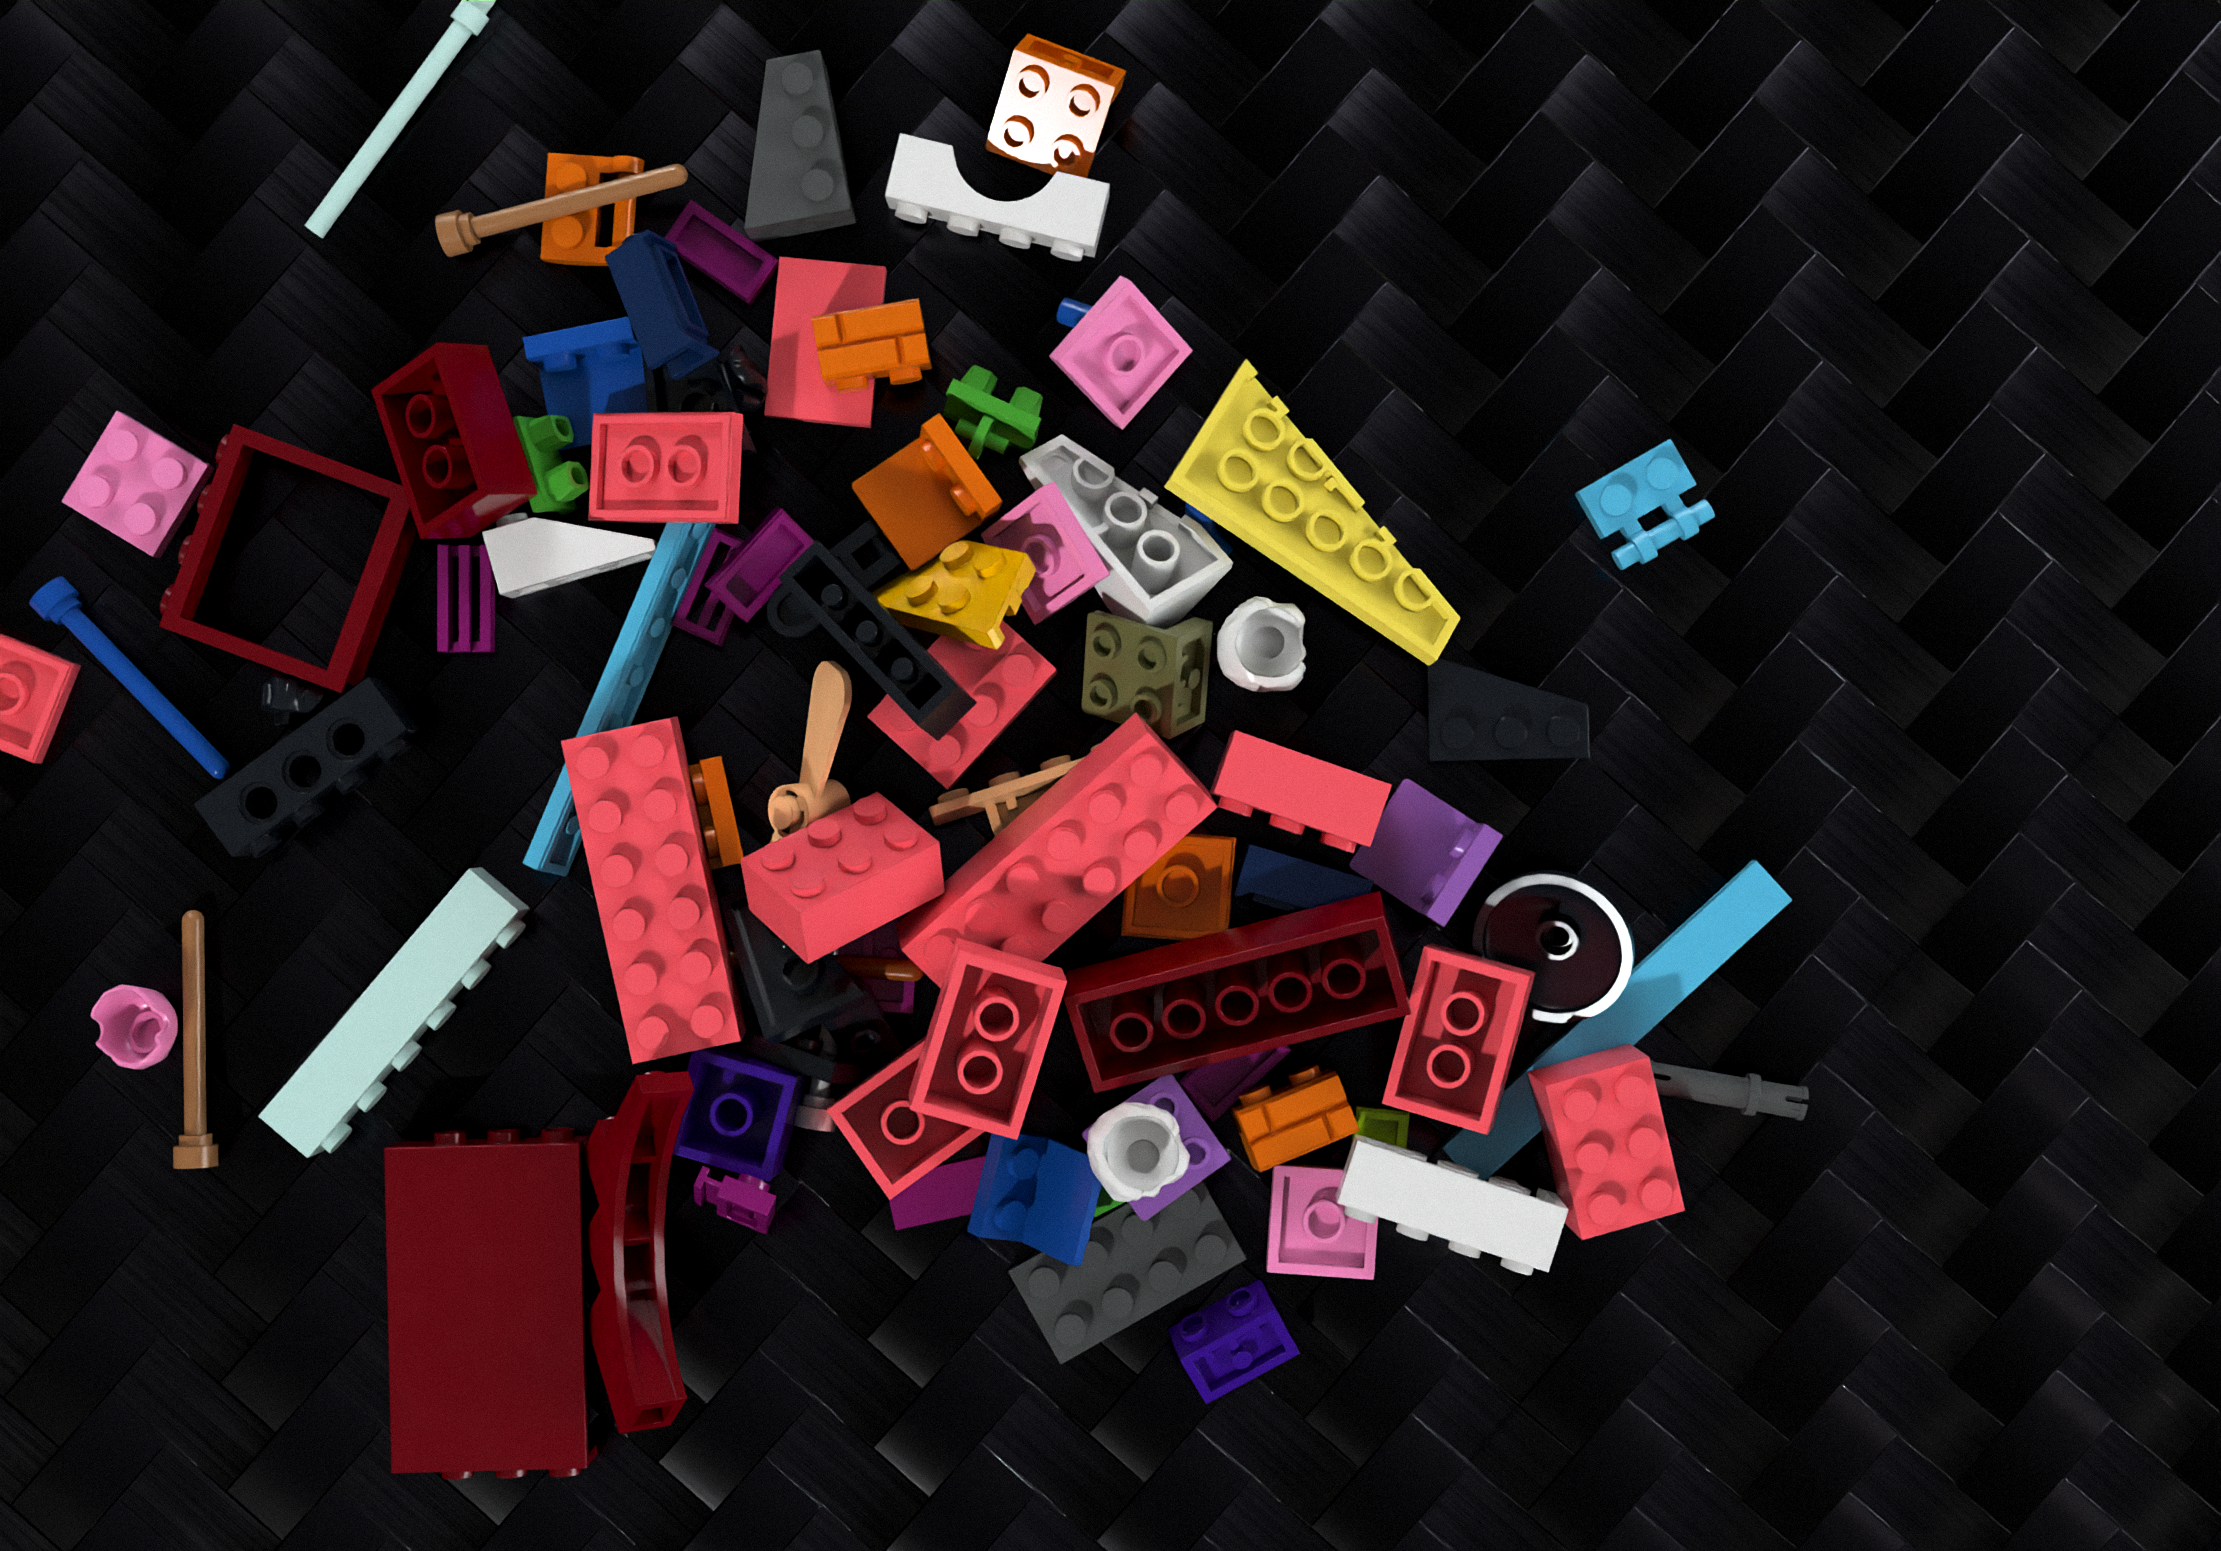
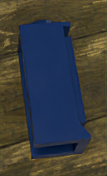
M647 229L644 232L635 233L627 237L622 242V246L606 255L605 259L648 368L655 370L667 362L666 365L671 378L678 380L718 356L720 352L709 345L706 340L710 335L678 255L674 252L678 249L677 244Z
M1247 843L1233 887V895L1241 896L1251 893V901L1295 913L1372 893L1371 889L1374 881Z

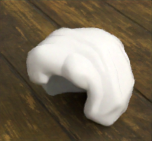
M1258 596L1238 605L1233 613L1226 618L1217 635V658L1223 674L1238 686L1256 692L1287 691L1295 688L1303 679V673L1306 669L1302 662L1307 655L1306 648L1302 642L1306 621L1303 613L1293 603H1276L1268 598Z
M1123 1102L1103 1113L1088 1131L1087 1154L1091 1169L1115 1201L1129 1202L1131 1200L1137 1201L1141 1197H1155L1159 1194L1163 1185L1174 1183L1180 1179L1189 1166L1190 1154L1181 1141L1179 1125L1176 1119L1167 1110L1160 1109L1152 1104Z

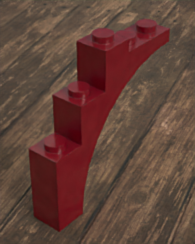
M651 1071L643 1075H636L616 1116L606 1118L605 1120H598L583 1151L599 1202V1207L584 1237L601 1290L585 1320L619 1434L670 1426L687 1400L676 1357L669 1318L665 1278L664 1225L667 1185L673 1149L682 1117L694 1092L688 1071L672 1073Z

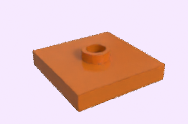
M1187 834L1125 888L1121 935L1185 941L1230 929L1238 838Z

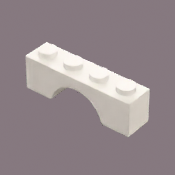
M900 133L885 198L889 208L896 210L895 216L909 222L925 224L927 217L948 222L947 228L959 234L978 236L979 230L999 234V241L1012 247L1029 249L1032 242L1052 247L1050 253L1056 257L1071 261H1081L1083 255L1095 258L1109 200L1110 184L1057 171L1043 189L1028 198L1011 202L996 201L977 193L965 182L958 171L952 145Z

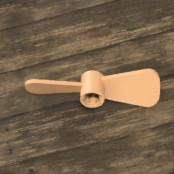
M835 661L821 662L814 673L800 781L795 784L779 786L770 796L768 816L775 831L769 843L776 842L807 827L816 820L851 805L850 796L846 788L836 780L827 779L852 700V686L849 674Z

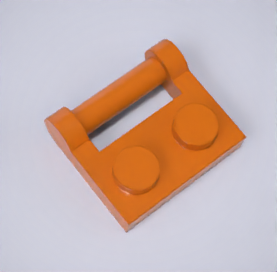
M548 153L545 198L604 183V177L619 179L644 172L645 161L632 156L602 157ZM637 197L615 203L612 246L599 247L602 206L543 221L540 259L544 263L609 268L605 256L622 246V242L634 234Z

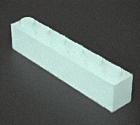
M482 867L468 869L258 1117L306 1158L312 1157L324 1150L330 1154L334 1152L352 1132L353 1129L347 1123L357 1111L361 1109L366 1113L384 1095L387 1087L382 1082L391 1071L396 1068L401 1072L419 1054L422 1047L417 1041L429 1027L436 1031L453 1014L457 1006L451 1001L464 986L471 990L487 974L491 965L486 960L499 945L506 949L526 927V924L521 919L530 908Z

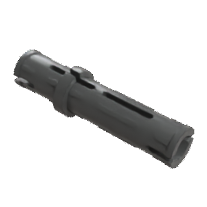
M1650 1060L1654 1077L1663 1079H1654L1658 1095L1739 1108L1741 1114L1755 1116L1756 1112H1762L1802 1121L1806 1115L1808 1105L1794 1103L1802 1102V1099H1809V1091L1806 1086L1798 1087L1762 1081L1760 1075L1747 1073L1745 1077Z

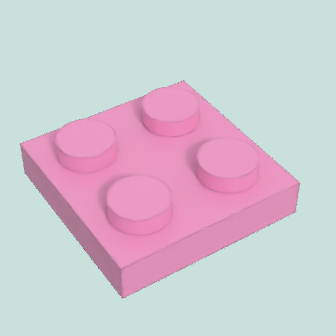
M1119 276L1049 357L1112 424L1123 430L1193 350L1132 281Z
M116 411L61 502L152 557L161 558L215 468L125 413Z
M1055 482L1039 488L980 534L987 545L1028 554L1036 568V572L1029 587L1021 595V604L1034 625L1050 618L1110 575Z
M1282 1163L1273 1167L1266 1256L1267 1272L1374 1280L1378 1216L1375 1224H1371L1344 1214L1346 1206L1338 1204L1336 1199V1192L1344 1167Z

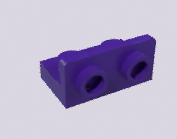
M1256 1280L1245 1287L1235 1289L1227 1297L1199 1312L1187 1315L1179 1323L1168 1329L1179 1360L1205 1404L1300 1354L1261 1280Z

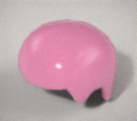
M121 984L105 991L91 1011V1018L99 1023L101 1030L96 1046L110 1056L120 1067L145 1069L160 1062L168 1056L177 1036L178 1018L176 1011L166 997L156 990Z

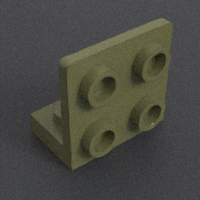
M1099 610L1089 613L1087 616L1082 692L1083 712L1119 724H1123L1137 712L1158 736L1172 739L1205 722L1213 622L1193 617L1165 630Z

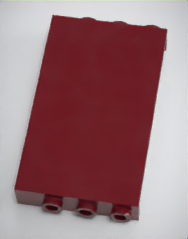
M562 1127L541 1130V1137L521 1138L519 1129H497L487 1132L488 1139H467V1131L448 1130L435 1132L434 1140L398 1141L384 1148L391 1473L441 1472L443 1479L460 1480L474 1476L475 1471H495L497 1478L510 1479L523 1477L528 1474V1470L549 1469L550 1476L570 1477L580 1474L582 1469H586L597 1456V1444H588L581 1154L590 1136L574 1137V1128Z

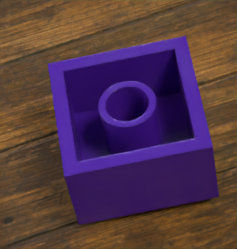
M730 1044L692 1051L687 1071L689 1072L694 1092L682 1117L673 1154L770 1182L784 1168L794 1130L793 1124L798 1104H801L808 1075L745 1053L744 1049Z

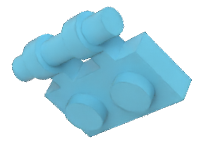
M1671 439L1575 493L1577 500L1600 539L1607 537L1617 530H1620L1627 543L1611 552L1616 565L1621 570L1638 561L1641 564L1647 563L1658 556L1657 550L1679 537L1682 540H1687L1699 533L1700 525L1715 517L1714 511L1707 500L1703 499L1687 508L1680 499L1679 495L1697 484ZM1661 506L1668 520L1646 532L1637 519Z

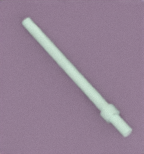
M461 0L450 15L454 19L452 24L304 226L322 239L469 37L472 34L478 36L490 20L486 14L496 0Z

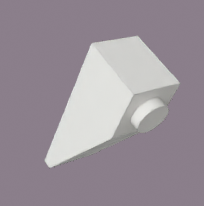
M526 512L504 516L496 521L497 528L482 532L499 594L509 598H516L651 559L658 544L653 539L536 517L528 519Z

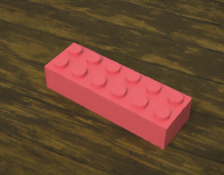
M1135 712L944 882L945 893L913 909L896 924L900 948L940 988L942 987L957 938L1042 962L1218 806L1205 785Z
M678 716L561 741L632 1064L741 1041L747 1029Z

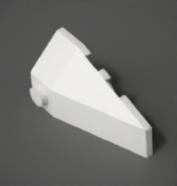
M1063 434L1020 456L1018 463L1035 491L1052 482L1056 483L1110 573L1108 577L1094 587L1113 615L1161 629H1167L1181 621L1232 568V560L1201 524L1186 514L1181 519L1157 503L1158 496L1146 488L1139 492L1115 476L1112 466Z

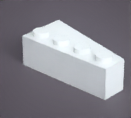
M1355 1134L1336 1192L1337 1203L1346 1206L1344 1210L1345 1215L1371 1224H1375L1377 1216L1398 1223L1396 1227L1397 1232L1422 1241H1427L1429 1234L1450 1240L1448 1244L1449 1249L1469 1257L1479 1258L1481 1251L1502 1257L1501 1266L1524 1275H1532L1534 1268L1549 1273L1569 1210L1556 1193L1538 1188L1536 1197L1530 1196L1531 1190L1518 1185L1514 1180L1495 1175L1494 1177H1489L1487 1182L1478 1179L1479 1173L1466 1166L1438 1160L1435 1165L1426 1162L1428 1157L1419 1152Z

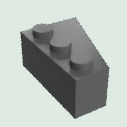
M820 50L767 60L745 218V232L751 241L756 243L855 224L856 217L827 67Z

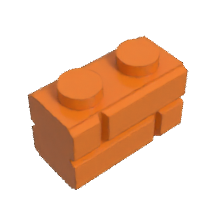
M919 298L812 317L823 382L826 387L836 386L838 394L866 390L869 388L868 380L889 377L890 384L893 385L919 381L922 379L921 371L932 369Z
M1312 1064L1290 1073L1288 1077L1291 1083L1271 1091L1269 1084H1264L1239 1095L1242 1104L1230 1108V1113L1241 1136L1249 1161L1255 1170L1263 1172L1359 1132L1358 1124L1347 1102L1346 1094L1336 1071L1331 1069L1320 1071L1318 1064Z

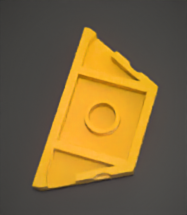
M961 539L946 547L942 553L916 571L908 570L871 593L902 625L997 650L1005 639L1004 634L999 628L1005 613L1007 616L1016 615L1022 602L1021 595L1029 587L1036 568L1027 553Z

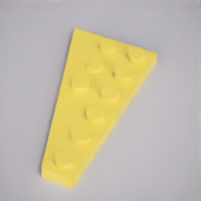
M1245 359L1169 477L1164 488L1430 666L1438 660L1460 621V616L1422 570L1411 567L1393 545L1397 540L1385 526L1381 528L1377 526L1362 507L1365 501L1313 438L1308 439L1302 435L1286 414L1289 412V409L1278 396L1272 398L1255 378L1258 372Z

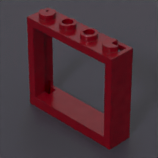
M233 424L230 434H226L218 445L216 463L219 465L212 484L206 485L199 496L197 512L200 516L193 534L185 538L178 555L181 567L175 584L170 585L166 589L161 599L160 613L163 616L159 627L346 694L361 683L418 531L404 488L400 484ZM256 450L390 498L327 669L193 620Z

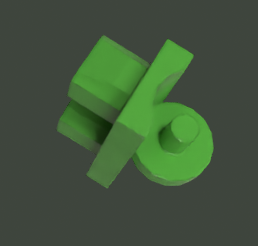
M973 365L961 381L953 378L946 393L947 401L942 416L958 422L954 433L972 440L968 453L976 460L980 458L985 447L1000 454H1004L1008 445L1024 453L1030 452L1036 442L1042 419L1039 417L1043 400L1042 395L1026 387H1017L1010 403L992 396L998 378L992 372Z
M552 414L539 418L513 417L512 419L538 493L527 501L530 502L532 511L534 513L557 511L559 515H566L577 510L574 499L590 488V483L586 471L581 464L571 461L563 463L558 449L572 443L575 437L570 420L566 416Z

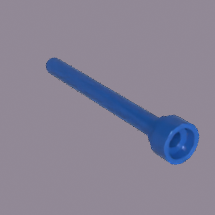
M63 576L49 581L33 595L29 605L45 621L52 620L56 625L64 624L214 778L222 779L229 775L231 766L226 758L80 610L82 603L77 599L79 592Z

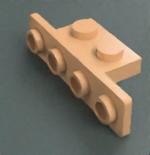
M1099 744L1095 745L1090 750L1093 751ZM1069 755L1055 757L1039 765L1041 771L1024 777H1020L1019 772L1005 773L989 780L990 788L969 794L968 788H960L944 793L937 798L939 804L929 807L935 826L986 810L994 837H996L1085 757L1071 761Z

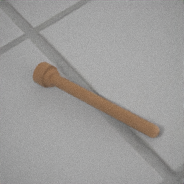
M672 164L476 217L471 212L463 214L460 210H455L436 216V232L446 255L454 257L472 252L473 246L480 244L481 238L680 186L686 182L688 173L684 166Z
M190 910L182 917L184 1134L179 1135V1145L173 1146L174 1169H197L219 1166L218 1144L213 1143V1133H207L204 917L199 911Z

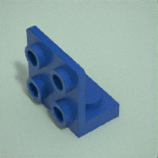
M629 317L523 337L527 360L539 368L548 415L566 416L572 426L575 436L573 442L558 449L559 452L592 446L593 413H648L642 351Z
M1020 1131L1018 1140L991 1133L967 1232L980 1238L1023 1242L1068 1265L1080 1266L1089 1241L1090 1229L1099 1193L1102 1189V1184L1091 1169L1087 1152L1042 1133Z

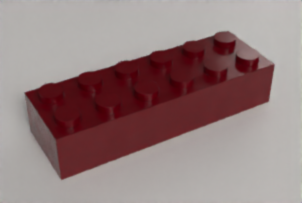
M1380 891L1068 970L1066 973L1067 984L1063 995L1094 1093L1411 1014L1406 981Z

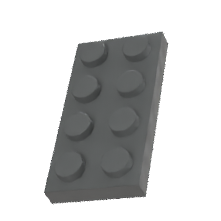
M1202 1180L1146 1221L1138 1217L1129 1202H1124L1092 1221L1089 1241L1080 1266L1068 1265L1041 1251H1037L1009 1267L1008 1272L1059 1363L1063 1364L1246 1260V1255Z

